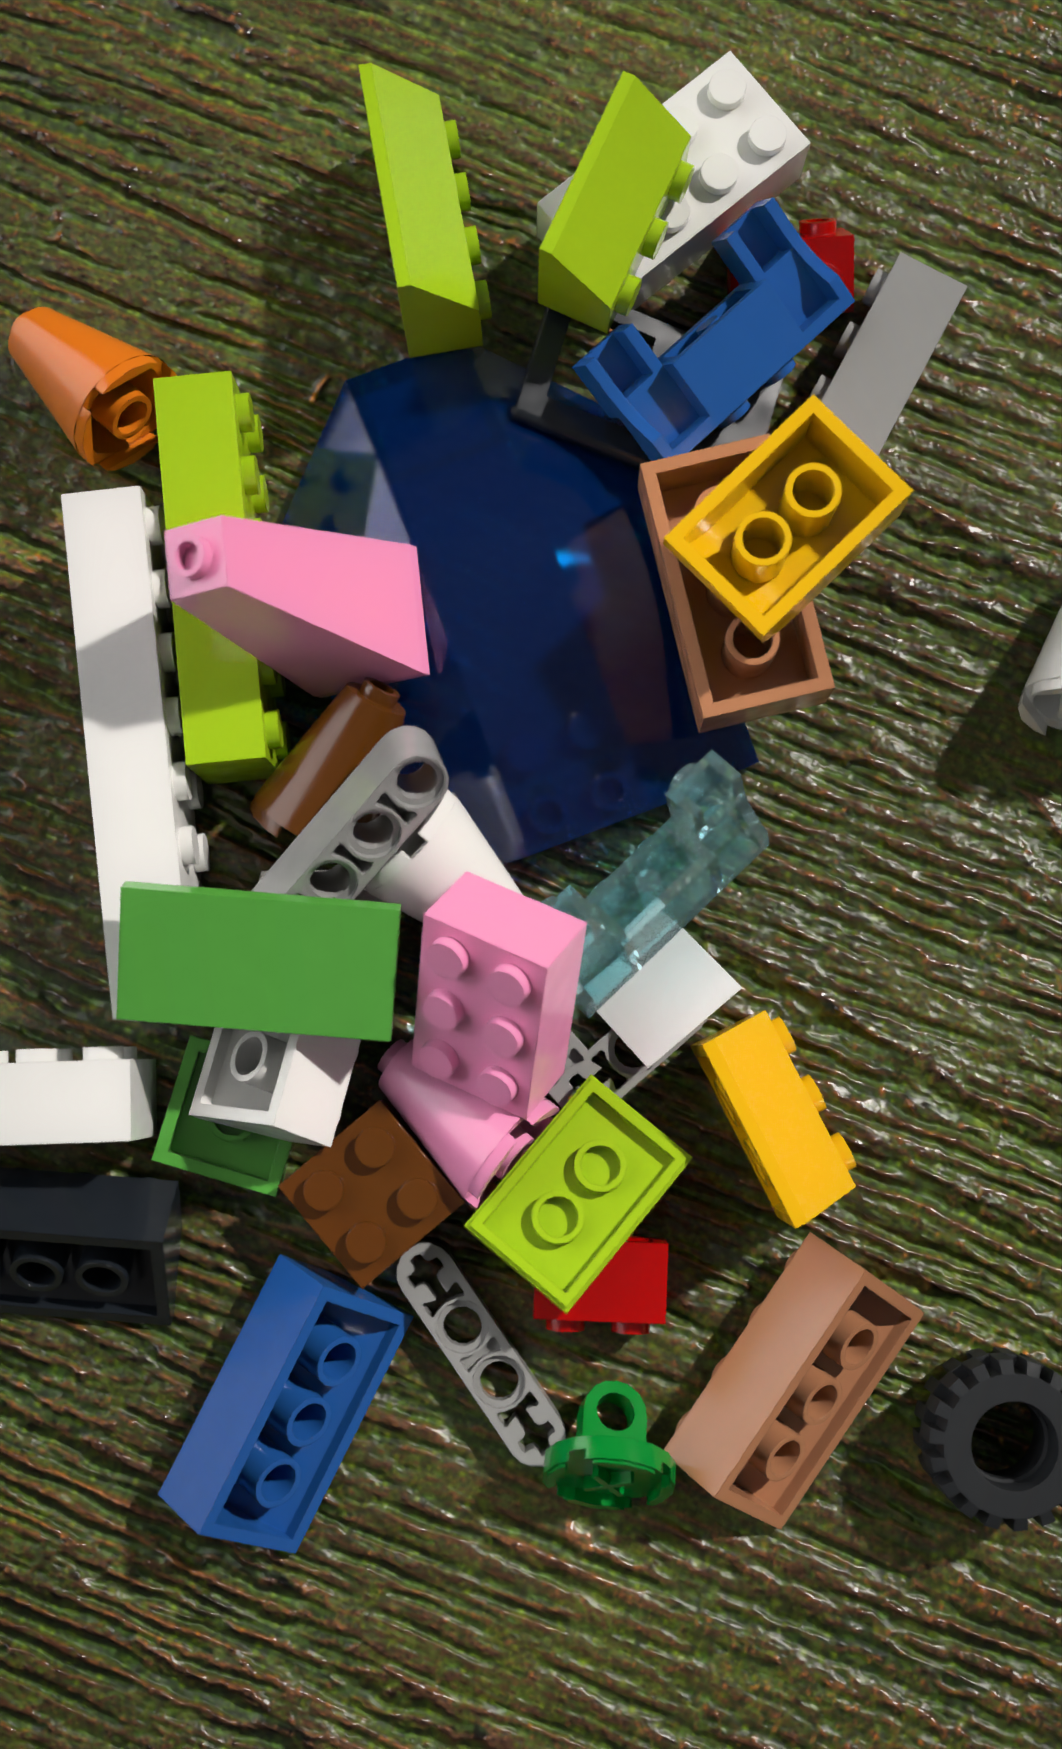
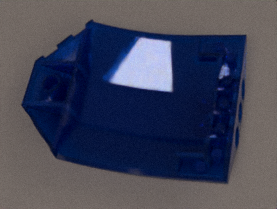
M478 346L413 358L408 357L345 380L281 525L398 542L417 547L430 675L387 685L394 688L400 694L397 702L406 710L403 726H416L423 729L433 739L449 777L448 790L457 795L501 863L506 864L661 806L759 762L745 722L702 733L698 732L638 491L640 470L512 420L511 408L515 405L526 368ZM551 381L547 393L548 397L625 427L619 418H609L599 403ZM337 695L331 696L332 701ZM424 762L408 764L401 769L400 774L416 772L423 766Z

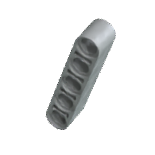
M401 726L392 729L384 735L251 891L354 900L442 800L448 790L449 777L430 735L425 730L416 726ZM414 762H424L423 766L416 772L400 774L401 769L406 765ZM380 813V816L374 821L357 823V820L364 815ZM327 863H337V865L330 870L314 871L321 865Z

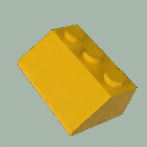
M766 1010L757 1011L690 1045L779 1219L796 1229L812 1220L856 1187L848 1172L857 1167L855 1159L839 1132L831 1136L829 1135L819 1115V1112L827 1109L823 1096L809 1074L800 1078L789 1057V1054L797 1051L796 1045L788 1028L779 1016L770 1020Z

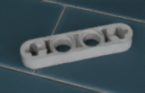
M433 1240L417 1242L400 1257L397 1265V1281L402 1292L512 1455L519 1462L530 1467H543L546 1449L557 1441L565 1440V1424L559 1411L451 1252L443 1244ZM419 1254L427 1261L433 1260L436 1257L442 1261L443 1266L439 1269L437 1278L446 1292L454 1282H457L463 1290V1293L447 1298L435 1313H432L425 1304L437 1298L430 1284L424 1280L415 1285L410 1279V1275L416 1268L412 1258ZM457 1307L473 1309L481 1320L482 1328L479 1335L468 1343H459L452 1340L444 1329L446 1315ZM495 1361L509 1363L518 1374L516 1389L504 1397H495L488 1394L481 1384L483 1369ZM528 1392H531L536 1398L535 1401L526 1403V1411L537 1425L544 1424L547 1421L553 1425L547 1432L549 1445L544 1449H540L535 1442L529 1443L526 1446L520 1442L525 1436V1427L516 1412L511 1415L508 1421H505L500 1415V1412L516 1407Z

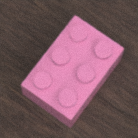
M466 871L424 913L411 1066L428 1073L436 1079H441L475 1095L491 1105L500 1107L527 1120L565 1071L587 922Z

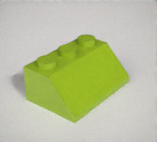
M622 72L539 248L538 303L607 334L617 313L626 317L629 315L642 284V279L635 276L644 256L651 260L655 259L669 225V222L661 218L670 200L681 203L695 170V165L687 162L691 135L635 75L628 72Z

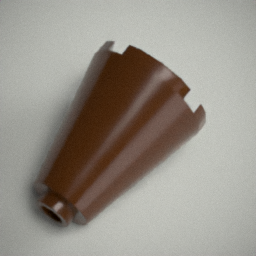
M365 677L362 684L348 682L256 792L249 806L253 817L265 830L275 837L278 836L282 827L298 836L379 740L392 729L403 726L406 710L397 702L400 694L391 686L371 677ZM380 813L364 815L357 820V823L374 821L380 816Z

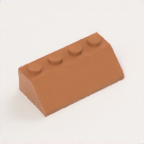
M809 1232L801 1246L789 1256L783 1273L764 1301L751 1313L748 1325L728 1355L721 1359L714 1368L711 1380L691 1410L684 1414L677 1423L675 1433L664 1450L669 1452L676 1464L714 1498L781 1530L925 1312L867 1270Z

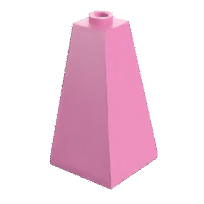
M222 515L164 531L170 600L312 696L323 698L338 695L348 682L362 684L365 677H371L389 684L430 675L416 546Z

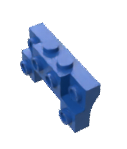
M774 197L755 202L711 242L739 285L661 356L657 358L633 323L618 325L572 366L609 418H619L651 461L688 453L717 426L724 428L737 421L750 408V403L747 399L762 385L769 387L787 376L796 365L793 357L855 302V299L839 275L829 268L804 242Z

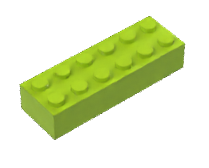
M231 371L153 378L166 530L220 515L262 522L259 514L269 513V498L265 476L259 475L257 458L253 455V453H262L264 445L259 414L254 415L250 393H240ZM172 602L186 766L207 784L269 778L279 766L281 760L291 751L288 723L281 720L280 711L276 708V697L286 696L285 677Z

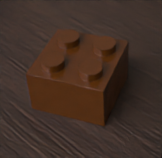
M386 1098L379 1100L335 1137L331 1147H323L278 1185L362 1289L465 1202Z

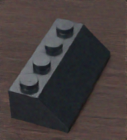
M0 1167V1313L171 1326L175 1309L182 1233L179 1181L160 1180L151 1177L134 1178L94 1175L86 1172L68 1173L30 1170L21 1167Z

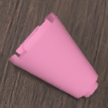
M400 1039L385 1052L377 1068L382 1072L378 1086L463 1200L477 1211L497 1187L495 1183L499 1179L503 1180L553 1120L551 1116L559 1112V1107L544 1097L527 1120L411 1066L413 1039L408 1043Z

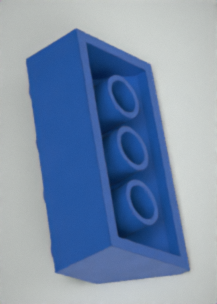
M279 1254L158 1495L198 1535L296 1554L414 1316L325 1269Z

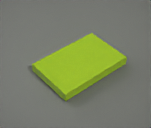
M590 1074L464 1227L567 1315L691 1162L693 1157Z

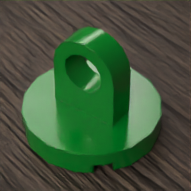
M604 1381L595 1385L581 1402L577 1414L576 1437L557 1441L546 1449L542 1482L548 1489L557 1485L556 1495L562 1497L563 1500L589 1508L624 1510V1508L632 1507V1498L647 1496V1505L654 1506L668 1499L673 1494L676 1462L669 1452L646 1442L647 1412L640 1394L630 1385L623 1382ZM612 1403L617 1405L626 1416V1429L614 1431L607 1428L598 1417V1404Z

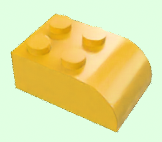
M813 394L664 537L663 544L740 621L764 642L797 616L900 516L913 490Z

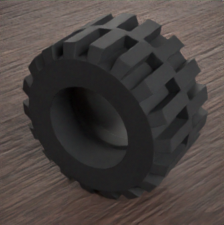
M993 1347L992 1353H986L980 1348L966 1351L968 1360L959 1362L952 1357L943 1363L942 1367L947 1374L940 1381L932 1375L923 1387L931 1392L927 1402L917 1399L914 1414L921 1419V1427H913L914 1443L922 1450V1454L918 1455V1459L923 1469L933 1479L932 1482L962 1513L971 1519L973 1516L977 1517L987 1527L999 1530L1001 1522H1004L1014 1532L1028 1531V1519L1033 1518L1042 1527L1056 1521L1051 1510L1058 1505L1062 1507V1376L1021 1352L1018 1355L1007 1348ZM1015 1401L1026 1404L1033 1420V1438L1026 1454L1016 1464L1003 1470L987 1471L979 1469L974 1463L971 1451L972 1434L979 1419L986 1411L1001 1403Z

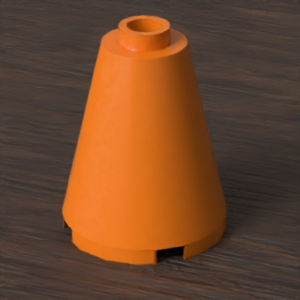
M37 307L17 317L10 330L8 340L9 352L78 454L85 461L93 466L94 464H99L105 470L116 471L134 464L153 449L158 442V436L153 433L157 427L153 378L177 376L162 359L48 307Z

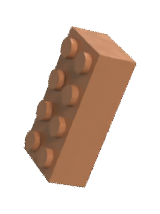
M770 433L640 464L638 491L699 733L825 704L835 688L813 600L780 631L762 642L663 544L664 537L770 436Z

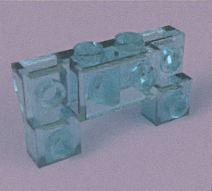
M713 750L708 752L697 764H687L675 775L670 783L669 790L665 793L671 817L653 835L646 838L637 847L635 852L612 874L596 885L586 898L581 896L571 885H568L557 897L551 896L541 902L587 922L575 1006L588 1018L600 1009L769 845L767 830L750 806L741 774Z

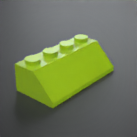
M373 63L360 64L358 67L409 358L483 346L481 320L492 319V311L486 279L474 281L471 267L482 264L476 225L464 227L461 212L471 211L466 173L454 174L451 160L461 159L456 120L444 121L438 94Z

